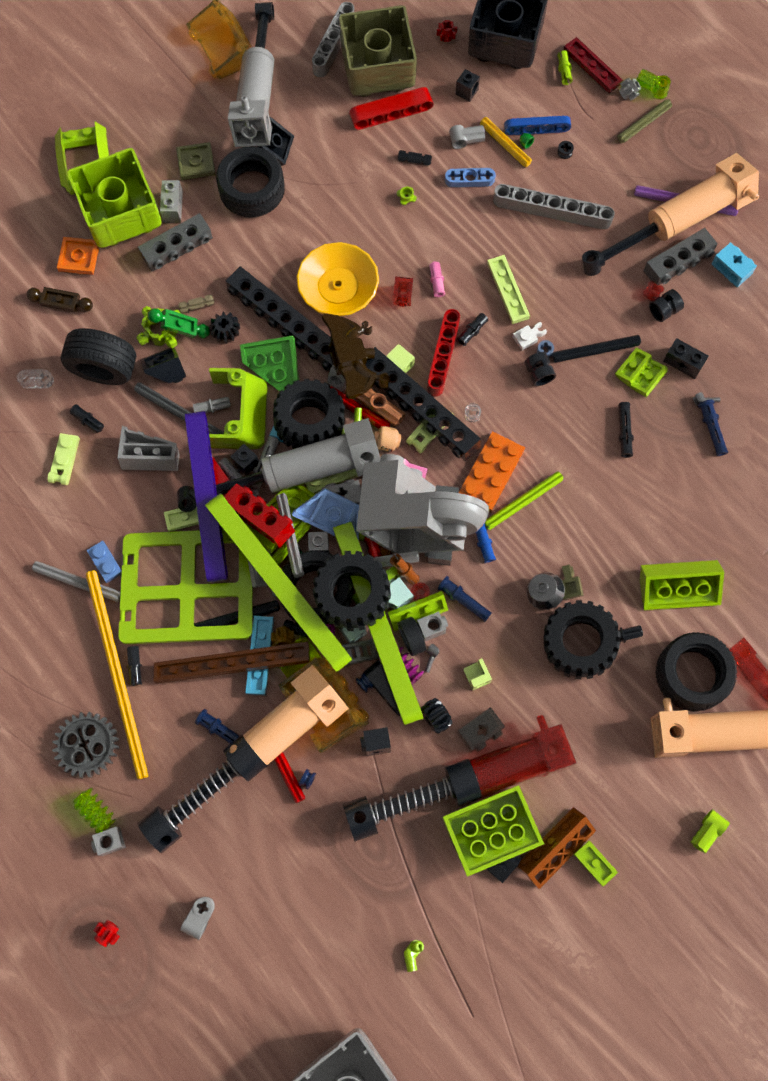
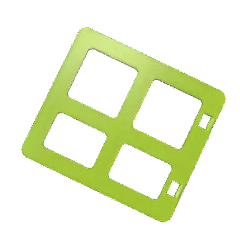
M222 529L224 543H234L225 530ZM200 530L127 534L123 539L119 640L123 644L243 640L250 638L253 633V587L247 558L239 549L238 582L196 584V547L202 544ZM182 546L181 583L179 585L144 587L137 585L139 549L141 547ZM134 555V563L127 565L128 556ZM237 597L239 599L238 624L194 626L196 599ZM180 600L179 626L177 628L136 629L137 603L139 601ZM125 612H131V621H125Z

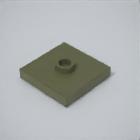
M210 142L176 147L181 180L216 175Z

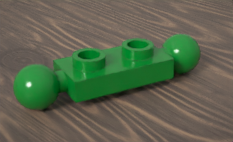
M153 308L148 312L149 321L152 323H159L161 321L162 329L191 338L196 336L207 338L210 335L209 326L206 324L197 325L198 319L168 309H164L161 312L159 309Z

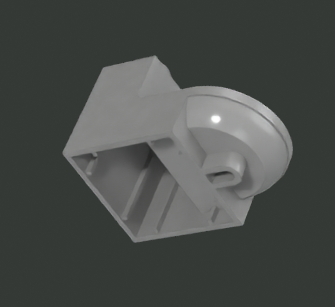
M384 454L381 456L380 462L364 463L356 531L394 554L418 551V553L464 551L466 536L474 534L484 525L489 515V506L484 501L466 494L435 491L436 487L422 477V471L406 466L403 457L395 454Z

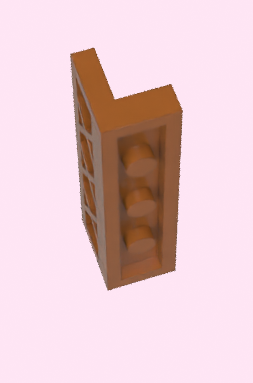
M573 807L543 837L544 845L532 849L520 861L517 867L540 889L596 830L587 817ZM586 825L588 829L582 835H579L580 830ZM569 841H572L571 847L569 849H565L566 844ZM554 856H558L557 861L551 864V859ZM544 870L543 875L538 880H536L535 876L540 871Z

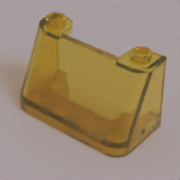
M213 0L186 25L189 29V36L194 41L200 42L211 62L209 65L210 69L208 70L214 79H222L240 71L242 56L247 49L252 48V45L234 14L219 0Z

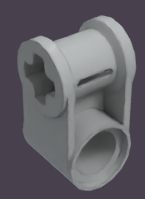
M202 897L196 900L190 913L185 918L180 931L200 940L214 911V901L210 897ZM207 902L206 907L209 909L202 912V907L199 905Z

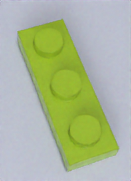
M440 591L387 613L395 632L399 630L397 623L404 619L413 617L417 623V620L436 612L441 614L448 611L444 594Z

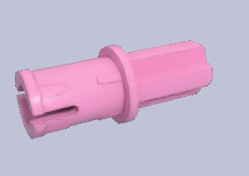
M434 261L429 265L431 272L430 282L433 285L434 297H443L445 295L444 277L441 273L440 263Z

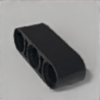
M377 660L363 674L370 680L375 690L390 708L400 716L382 663Z

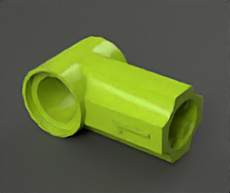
M713 809L704 817L701 823L703 825L690 841L696 849L703 853H707L717 837H720L730 824Z

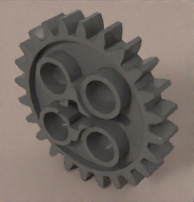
M80 712L79 718L72 715L73 721L70 722L65 719L66 726H59L62 732L55 733L59 739L52 743L58 745V747L52 751L59 754L54 759L57 761L62 760L58 766L61 768L65 767L64 772L66 773L72 770L71 775L74 777L78 772L80 778H84L85 773L90 778H92L93 772L100 775V768L107 770L105 764H113L110 759L111 756L117 757V754L113 752L114 749H119V746L114 744L119 738L113 737L117 730L111 729L113 723L109 722L106 724V717L100 720V714L98 713L94 717L91 712H88L86 717L82 712ZM94 726L96 729L94 735L88 736V729ZM79 729H82L83 738L79 734ZM76 735V736H77V741H76V743L73 744V745H70V744H69V739H70L72 736ZM84 740H86V741L89 742V743L87 744V747H88V750L90 751L91 755H92L93 758H94L93 761L90 760V755H89L88 750L85 749V748H83V746L85 745ZM102 744V753L96 754L95 748ZM83 753L85 758L83 762L78 764L77 756Z

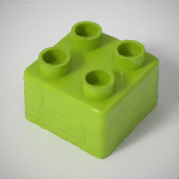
M132 148L116 152L115 154L67 171L69 181L78 199L87 226L98 247L114 246L119 242L149 233L161 226L162 221L156 201L146 181L137 155Z

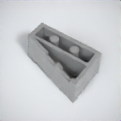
M122 426L117 457L122 470L178 471L180 454L176 443L155 436L153 438L144 435L143 432H134Z

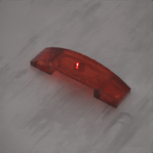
M742 638L729 651L732 652L737 666L747 680L768 702V670L755 656L757 652L745 638Z

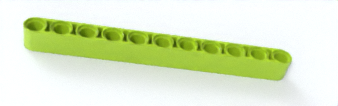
M220 493L206 503L205 506L333 669L338 672L352 661L347 651L224 496Z
M351 521L333 527L342 555H345L344 551H351V554H355L356 551L362 552ZM350 576L359 603L362 604L369 597L371 586L363 577ZM384 611V616L381 619L377 618L375 620L376 624L373 626L368 624V628L403 724L407 725L424 718Z

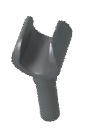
M702 392L697 393L696 397H693L696 405L713 399L714 402H720V397L705 398Z
M431 644L426 653L431 655L425 671L428 673L434 659L439 654V648L434 644Z

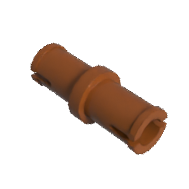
M399 554L393 555L390 558V563L397 569V573L404 577L410 585L419 582L420 577L413 571L412 565L409 562H405Z

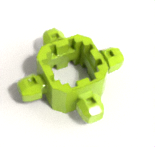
M148 306L142 309L144 318H142L141 323L144 332H141L136 337L140 345H144L151 340L156 346L164 344L169 348L177 346L175 339L177 333L163 330L161 335L158 333L155 335L150 330V325L154 326L157 323L149 321L148 312L151 308Z

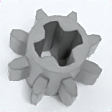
M628 78L620 83L622 87L619 89V92L625 100L629 98L631 101L640 95L638 91L641 87L635 78L632 80Z

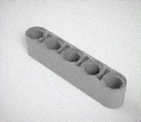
M351 2L341 3L312 57L313 74L317 77L327 75L341 48L339 16L354 12V5Z

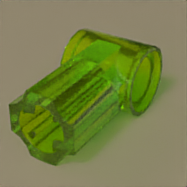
M642 69L636 79L638 83L652 91L655 98H666L671 84L670 78L665 75L657 76Z

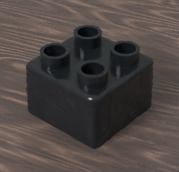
M477 0L470 23L468 54L482 62H497L510 65L515 69L530 68L534 61L543 28L548 0Z

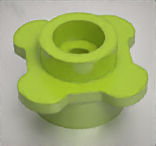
M405 186L397 191V196L400 198L402 205L415 202L417 199L412 187Z

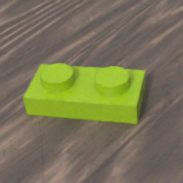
M590 840L573 854L602 887L618 873Z

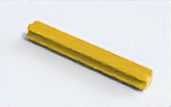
M484 117L480 121V125L484 126V129L521 165L528 167L531 164V158L488 117Z

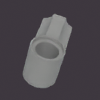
M455 125L449 130L454 149L464 148L470 143L485 141V130L482 125L464 128L462 125Z

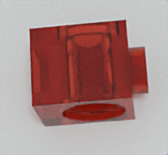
M395 276L393 304L400 307L411 306L413 278Z

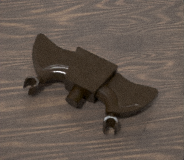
M324 313L322 320L331 334L329 352L336 375H342L345 379L346 398L352 399L366 393L371 389L375 380L379 381L380 387L387 388L389 382L388 374L381 373L376 375V372L369 370L365 366L367 359L375 358L374 348H364L362 339L358 338L362 334L370 335L372 333V326L367 328L368 321H363L362 327H360L357 323L347 318Z

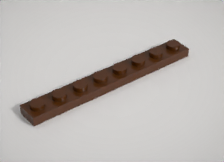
M308 642L155 662L153 681L159 684L311 663L310 644Z

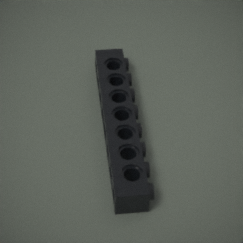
M240 266L226 280L227 291L233 297L237 296L244 306L251 307L258 317L266 319L272 328L276 327L280 330L283 337L294 336L295 346L300 350L304 349L312 360L319 361L321 366L329 372L333 366L330 354L324 355L323 353L329 352L331 337ZM286 319H287V320H290L289 322H286V323L282 322L283 320H286ZM298 330L303 331L302 333H296ZM316 341L317 343L310 344L309 342Z
M374 347L375 358L367 359L365 366L369 370L376 372V375L387 373L389 376L387 388L380 387L379 381L376 380L374 381L375 386L385 390L387 396L391 400L395 399L402 410L411 413L417 423H423L425 429L431 435H436L443 446H448L457 458H462L466 462L481 447V438L380 350ZM417 403L422 404L421 406H415ZM429 415H435V417H433V418H429V417H427V416H429ZM443 426L449 427L446 430L441 429ZM461 438L463 440L455 441L454 439Z

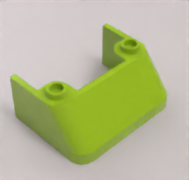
M209 368L213 384H230L234 387H242L240 420L229 421L224 427V434H209L211 449H239L243 444L249 449L261 448L265 443L268 388L265 380L239 368Z

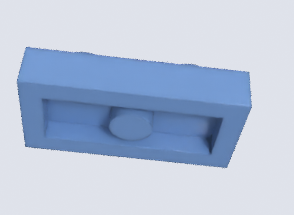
M104 541L86 550L106 583L122 574L121 568Z

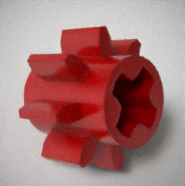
M445 20L442 23H438L436 35L440 36V41L449 42L452 39H456L458 27L454 26L453 21Z
M106 920L105 923L99 922L93 929L97 933L94 939L104 947H107L109 943L114 945L120 938V935L117 934L119 927L109 920Z

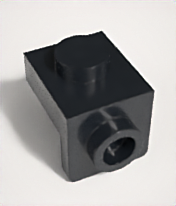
M519 855L489 867L487 870L503 883L515 870L522 858Z

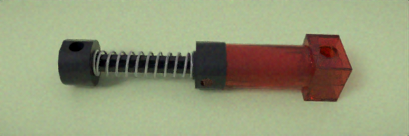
M544 715L537 716L536 719L541 731L534 733L531 738L445 766L446 775L442 778L443 781L437 782L435 780L434 784L430 785L427 783L426 787L420 785V789L415 790L412 788V792L407 793L405 791L403 795L397 793V797L392 798L390 796L389 800L386 801L382 798V802L377 804L375 801L372 806L370 803L368 804L366 796L343 803L342 805L354 841L356 842L378 834L376 825L379 824L380 820L387 821L389 817L394 819L395 815L399 814L402 816L403 812L409 813L411 809L417 811V807L421 806L424 808L425 804L429 803V805H432L434 801L439 803L442 798L447 800L448 796H450L460 806L466 802L480 799L482 796L542 775L545 777L571 768L577 762L562 724L548 728ZM549 747L555 748L556 754H552ZM358 814L366 816V820L361 824L355 822V817Z

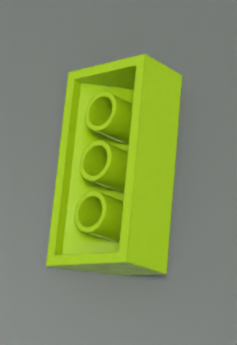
M718 560L641 565L640 588L643 609L655 610L721 605L724 570Z

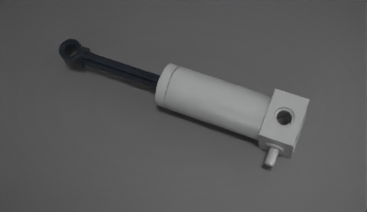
M273 2L255 3V16L258 21L255 47L247 49L242 56L236 101L230 102L228 122L235 147L270 145L272 126L269 117L274 57L265 49L268 23L274 20L275 17Z
M369 418L343 425L345 431L343 435L261 458L263 465L261 472L217 484V495L228 493L236 483L241 487H249L265 482L273 493L351 469H356L358 477L362 476L364 463L380 462V455ZM182 486L177 491L178 508L181 511L191 512L197 507L195 490L191 486Z

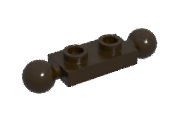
M32 287L28 289L26 294L30 301H39V304L44 307L74 313L77 307L83 312H89L93 308L91 299L86 297L80 299L79 293L44 287L43 292H40L38 288Z

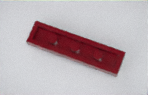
M577 37L564 46L563 50L568 52V56L609 94L623 82L612 69Z

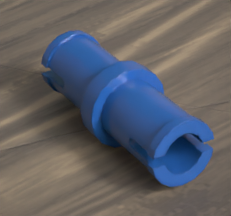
M484 523L475 533L478 540L477 546L481 549L484 563L495 561L496 557L491 546L493 543L492 539H489Z

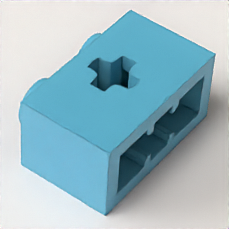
M731 242L716 254L712 265L736 287H739L747 280L757 267L752 259L745 256Z

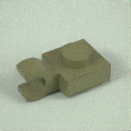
M570 564L562 566L565 578L562 580L565 587L563 600L584 596L580 577H574L573 566H570Z

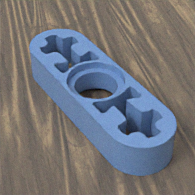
M491 168L449 169L445 174V183L449 187H488L494 184L496 173ZM467 175H473L475 179L469 181L465 177Z

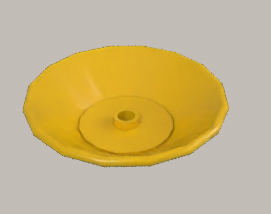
M343 242L324 244L312 250L301 262L296 276L298 292L308 306L318 313L338 316L351 315L365 308L375 296L379 284L378 269L370 255L356 245Z

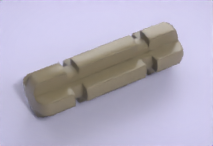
M207 295L205 298L199 297L188 300L187 303L186 301L180 302L179 309L181 313H185L189 309L192 311L204 308L205 305L212 306L214 305V299L212 295Z

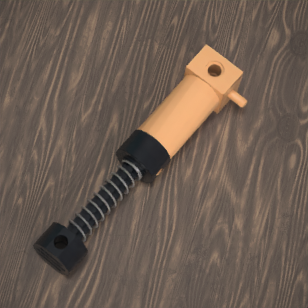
M313 665L291 682L296 689L294 693L223 750L227 757V764L222 762L221 769L216 768V773H210L209 779L203 778V784L197 783V789H191L190 795L184 794V800L178 799V805L172 804L171 811H164L161 807L157 806L137 823L142 834L157 851L163 853L179 840L182 834L177 825L179 823L183 825L182 820L185 818L189 820L188 815L192 812L196 814L194 810L198 807L202 809L201 805L204 802L208 804L207 800L211 796L215 798L213 794L217 791L221 793L220 789L223 786L227 788L226 784L229 781L233 783L232 779L235 776H241L249 782L320 720L328 727L349 709Z

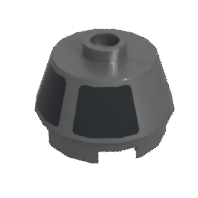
M551 572L537 574L530 580L527 586L529 602L541 610L557 607L562 602L565 594L563 581Z

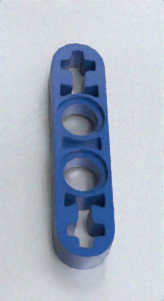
M569 116L513 118L504 122V130L507 135L562 133L571 129V119Z

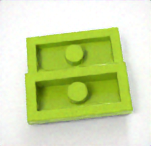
M635 348L617 370L615 376L631 389L647 397L668 369L667 366L653 360L651 354Z

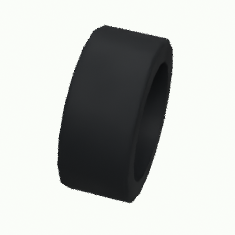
M413 617L397 623L401 637L411 656L427 650L422 633Z

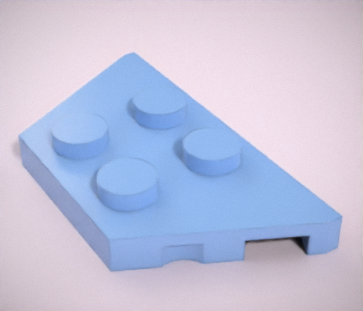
M327 488L318 492L292 512V516L335 536L333 527L351 521L359 541V532L356 531L359 504Z

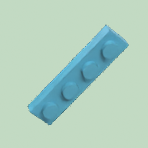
M254 616L250 649L271 647L274 617ZM269 669L248 671L246 694L266 696Z

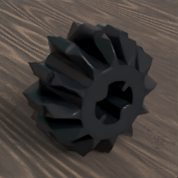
M223 311L221 316L216 314V319H211V325H209L212 337L216 338L218 342L224 339L226 344L228 339L234 341V336H239L240 324L238 323V318L233 317L231 312L226 315Z
M438 699L429 700L421 707L425 721L435 733L444 732L453 724L447 709Z

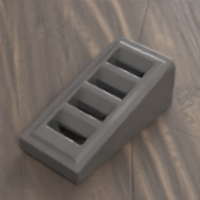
M373 639L342 645L352 658V661L345 666L379 659ZM367 645L370 646L372 655H368ZM359 647H362L363 657L360 655ZM351 649H354L356 658H353Z

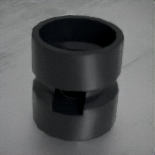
M670 289L662 294L661 297H657L649 303L650 312L658 322L667 320L671 315L678 313L684 308L681 295L674 289Z
M546 352L535 353L525 360L524 363L528 372L531 373L530 377L535 386H543L556 378L553 367L549 365L550 360Z

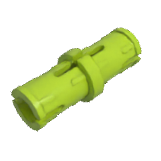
M563 50L561 54L560 52L557 54L559 61L558 71L561 73L562 84L569 85V83L573 82L571 75L572 65L568 59V52Z

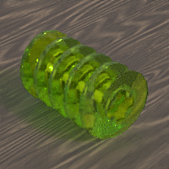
M91 787L82 792L73 803L74 809L80 810L79 815L85 816V822H90V828H96L95 833L97 834L107 830L116 819H111L114 812L106 814L108 806L100 807L104 802L103 800L95 801L98 797L97 793L92 796L90 795L93 791Z

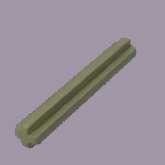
M669 99L664 100L617 136L619 142L625 143L672 108L671 101Z

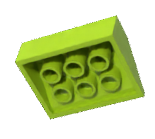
M519 785L442 817L447 833L467 877L544 845Z

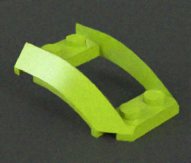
M96 121L95 127L62 132L60 127L55 135V150L60 183L71 195L75 194L67 174L65 149L97 144L99 159L109 156L107 130Z

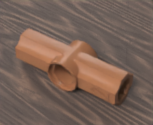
M372 389L361 396L355 397L370 408L373 413L381 416L395 427L399 426L406 415L402 410L389 402L383 394L377 393ZM377 402H380V403H382L383 405L380 406V407H377V406H375L374 404L377 403Z

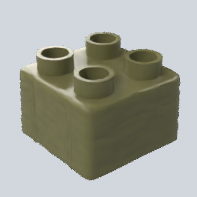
M399 5L351 12L339 16L341 49L349 89L352 95L366 97L372 93L385 91L399 92L415 85L417 57L405 6Z

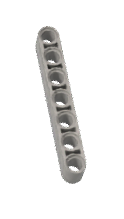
M506 184L497 185L494 191L493 202L497 207L598 229H608L615 215L614 210L609 206Z

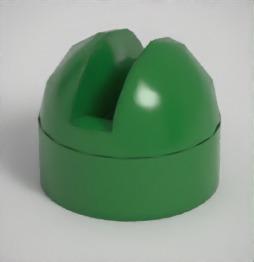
M523 133L520 136V144L525 149H528L533 144L535 138L529 133Z

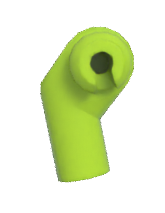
M414 940L410 942L404 951L407 972L417 970L415 958L424 949V944L421 941Z

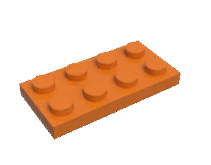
M492 431L459 493L484 501L489 506V512H492L526 447Z

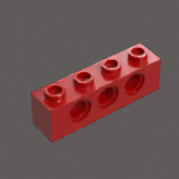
M236 483L224 498L246 524L280 548L295 532L291 525L293 523L292 520L286 515L281 516L274 506H267L260 496L257 495L255 497L252 495L253 493L248 487H241Z

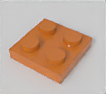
M63 237L57 264L58 272L94 275L99 247L92 239Z

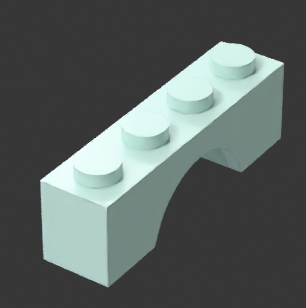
M400 577L389 581L391 599H389L390 608L397 609L413 600V594ZM366 627L364 630L354 628V631H347V628L339 629L349 643H355L367 634Z

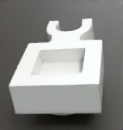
M541 322L537 323L533 329L527 325L513 333L512 337L522 351L537 343V337L546 335V329L543 331L538 330L542 326Z

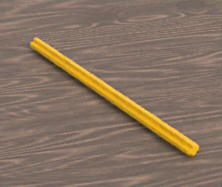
M95 570L86 572V578L137 779L141 780L148 777V771L98 575Z

